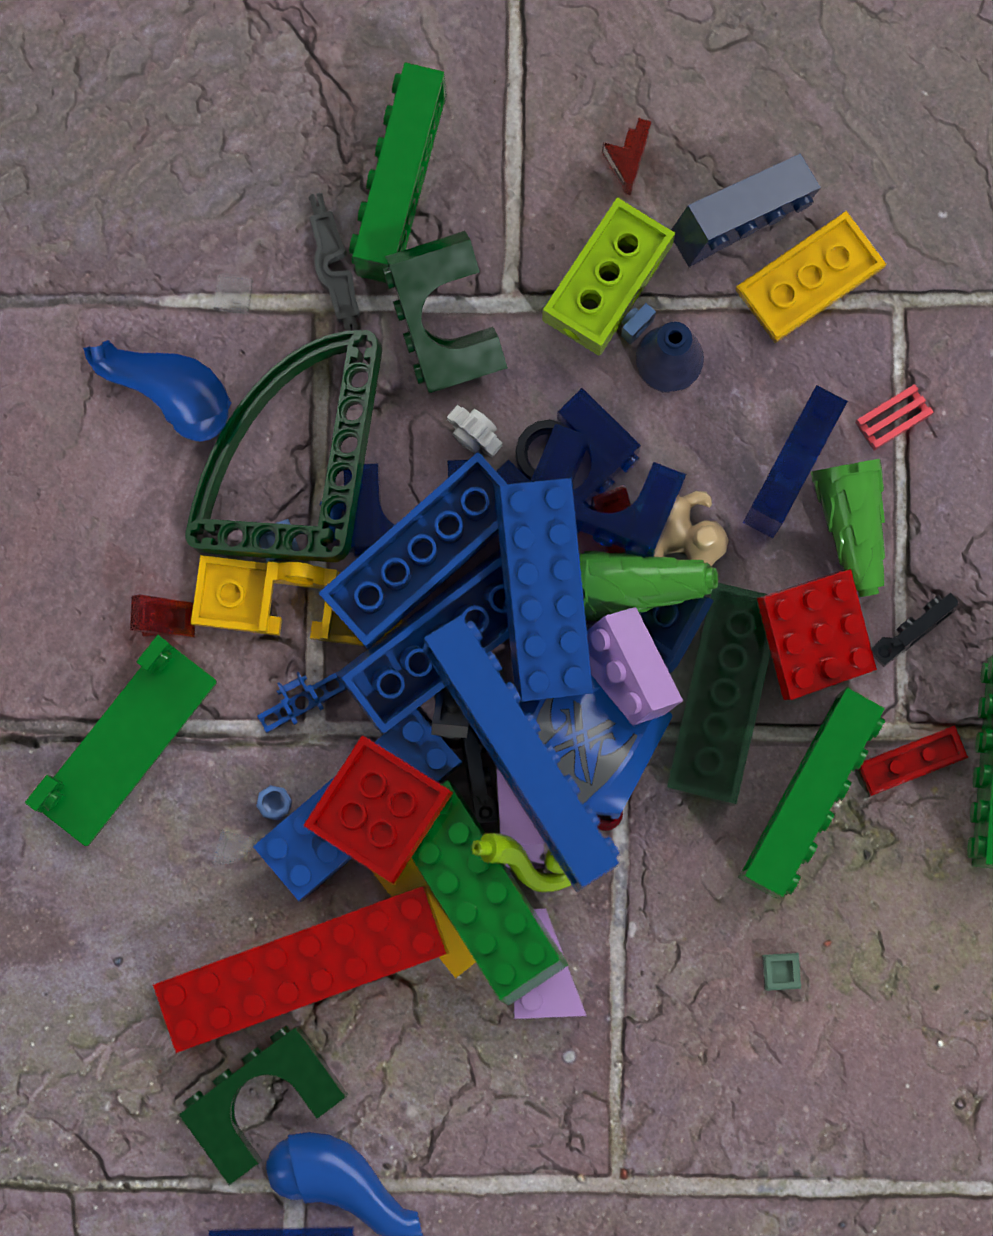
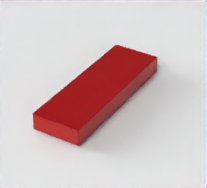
M954 725L867 759L858 771L870 797L967 759L968 755Z

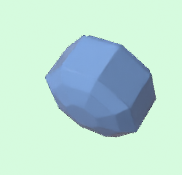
M270 785L259 792L256 806L264 818L278 821L289 814L292 799L284 788Z

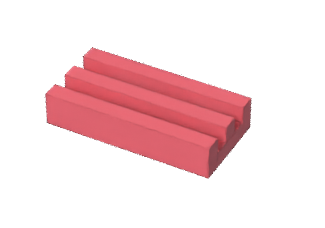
M915 384L856 420L855 423L873 450L883 446L934 413L931 407L928 408L923 395L920 396L918 393L919 389ZM910 396L913 399L911 403L869 428L866 423ZM918 407L921 411L882 437L876 439L873 435Z

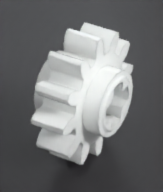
M457 405L447 416V421L456 429L452 433L453 436L470 452L476 454L481 450L485 455H489L492 458L503 446V443L494 434L497 430L496 426L478 410L473 409L469 413L465 408Z

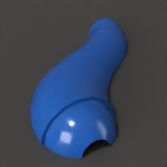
M109 340L102 342L97 347L89 346L83 348L87 361L97 375L111 383L138 391L150 398L161 409L167 422L172 424L175 431L184 438L199 442L216 437L224 429L229 417L228 409L232 402L225 386L214 372L197 359L180 354L138 353L120 350Z
M305 1132L288 1135L287 1139L277 1143L270 1151L266 1161V1171L271 1188L279 1196L290 1200H303L304 1203L322 1202L338 1206L352 1213L380 1236H424L418 1212L402 1208L385 1189L365 1158L348 1142L329 1134Z

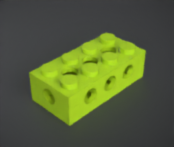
M617 197L544 307L542 321L600 356L618 330L623 318L629 313L673 246L675 232ZM627 245L635 251L624 253L619 248ZM605 273L613 274L616 277V279L613 281H605L600 276ZM593 301L598 307L589 310L584 308L582 303Z

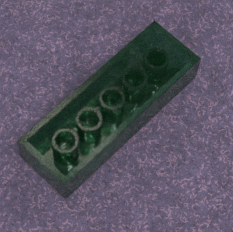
M718 583L717 588L712 589V593L709 594V597L714 602L702 623L664 790L729 806L737 804L771 654L757 598L768 594Z

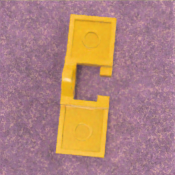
M200 555L191 624L280 636L282 618L270 616L274 583L323 589L341 572L335 569H327L299 562L277 563L268 561L267 563ZM325 602L322 622L312 621L310 639L364 646ZM402 619L398 624H396L389 632H387L384 636H386V635H387L388 633H390L393 629H395L397 626H399V625L402 623L403 619Z

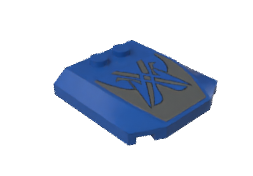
M592 675V694L520 701L519 706L524 714L530 712L539 724L541 731L538 734L543 744L550 743L561 760L557 764L564 776L570 774L578 785L580 793L577 795L583 807L590 805L596 815H611L610 819H618L673 717L669 711L663 716L632 725Z

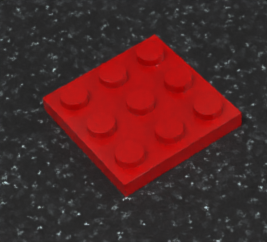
M851 569L841 570L757 598L783 700H793L877 670Z
M362 735L303 826L390 883L395 884L453 793Z

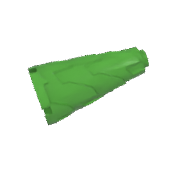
M875 459L811 471L817 500L822 504L828 532H832L840 565L844 567V570L851 569L858 597L879 594L878 587L884 586L883 560L885 559L882 523H885L882 500L884 484L881 460Z
M595 550L584 551L585 553H581L579 556L582 589L585 597L583 598L585 619L587 621H599L606 615L634 607L641 613L655 607L683 603L685 600L703 598L704 595L711 594L712 589H716L718 586L716 568H711L709 563H704V560H676L674 557H642V554L606 553Z

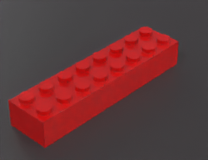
M421 886L153 984L175 1053L449 954V950L426 886Z

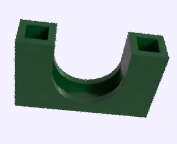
M465 231L385 256L388 268L383 269L388 288L396 289L399 300L393 301L398 320H405L408 332L402 334L408 353L415 351L418 363L412 366L418 384L425 383L428 392L432 393L508 368L499 336L493 327L459 338L445 339L431 334L422 324V308L432 291L445 283L480 272L471 240Z
M287 1025L270 1037L273 1042L272 1045L264 1051L256 1047L241 1059L244 1066L234 1073L228 1068L212 1080V1083L215 1085L212 1090L205 1095L199 1090L183 1102L186 1109L179 1114L180 1118L228 1185H231L262 1161L239 1128L235 1117L237 1096L250 1079L262 1075H272L286 1080L295 1088L316 1119L348 1096V1093L299 1026L294 1027L292 1030Z

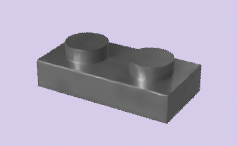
M444 687L436 695L431 735L448 738H467L469 722L447 687Z

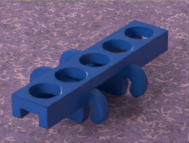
M297 672L298 678L284 686L280 682L277 683L280 688L277 690L278 695L283 694L285 699L257 715L266 733L290 720L296 725L298 723L296 717L318 706L320 711L323 710L322 703L345 691V686L335 673L314 685L306 686L304 682L308 680L306 675L301 676ZM332 680L338 681L339 687L328 692L326 684ZM299 685L303 686V692L289 698L286 692ZM318 688L324 692V696L318 698L315 692ZM301 696L306 697L309 701L308 707L303 710L296 707V700ZM283 707L288 713L285 717H282L280 713ZM272 713L276 714L278 721L268 726L265 723V717Z

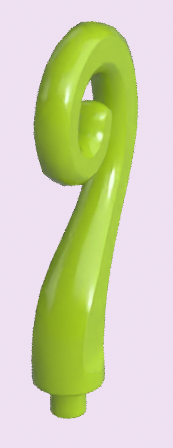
M487 833L483 835L481 840H476L472 844L474 855H480L481 859L487 863L508 864L515 876L534 891L549 893L571 886L570 881L549 849L545 855L544 862L546 869L553 873H541L534 868L523 846L508 835Z

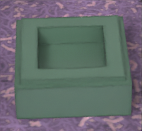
M799 953L762 955L764 991L801 989Z

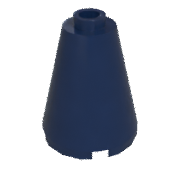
M669 322L654 328L641 339L637 347L636 365L641 379L649 387L660 392L670 393L688 388L698 379L703 368L704 354L702 346L691 330L680 322Z

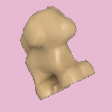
M695 491L684 497H669L663 501L638 500L634 502L633 511L637 529L648 528L652 524L653 519L659 520V538L643 544V556L665 557L670 553L682 552L686 554L688 560H704V563H709L712 567L715 561L726 552L729 542L724 528L716 521L704 520L693 526L690 521L691 508L697 504L710 507L712 505L711 496L704 491Z

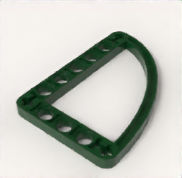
M350 330L326 335L311 341L288 354L251 388L221 431L201 474L185 532V539L191 547L204 554L319 562H340L346 558L351 548L382 357V344L374 333L368 330ZM366 341L372 346L371 348H366L364 353V359L369 365L363 363V354L359 350V347L365 346ZM346 353L318 526L211 519L216 497L228 465L242 438L266 404L299 373L329 357ZM357 373H367L368 380L364 386L358 388L352 386V379ZM353 405H362V415L356 420H348L346 416L348 409ZM349 437L357 438V447L354 451L350 453H343L341 451V445L345 439ZM343 470L351 471V481L345 486H337V475ZM338 503L346 504V514L340 519H331L330 511L332 507ZM328 527L336 528L335 533ZM204 530H206L210 535L217 536V541L214 538L205 537L200 542L197 539V535H202ZM234 530H241L243 533L242 541L236 546H228L227 538L229 534ZM267 532H273L275 534L274 544L267 549H262L259 545L260 538ZM301 534L307 535V546L301 551H294L292 548L293 539ZM335 534V539L340 545L333 547L331 552L326 545L333 542Z

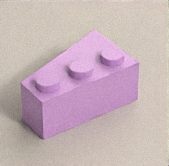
M636 607L606 615L587 630L591 675L632 725L663 716L683 701Z
M497 768L500 834L508 835L519 842L525 849L535 869L544 868L545 842ZM505 864L507 868L511 870L510 866L508 864Z
M546 908L534 909L563 954ZM568 966L514 1002V1019L586 1016Z

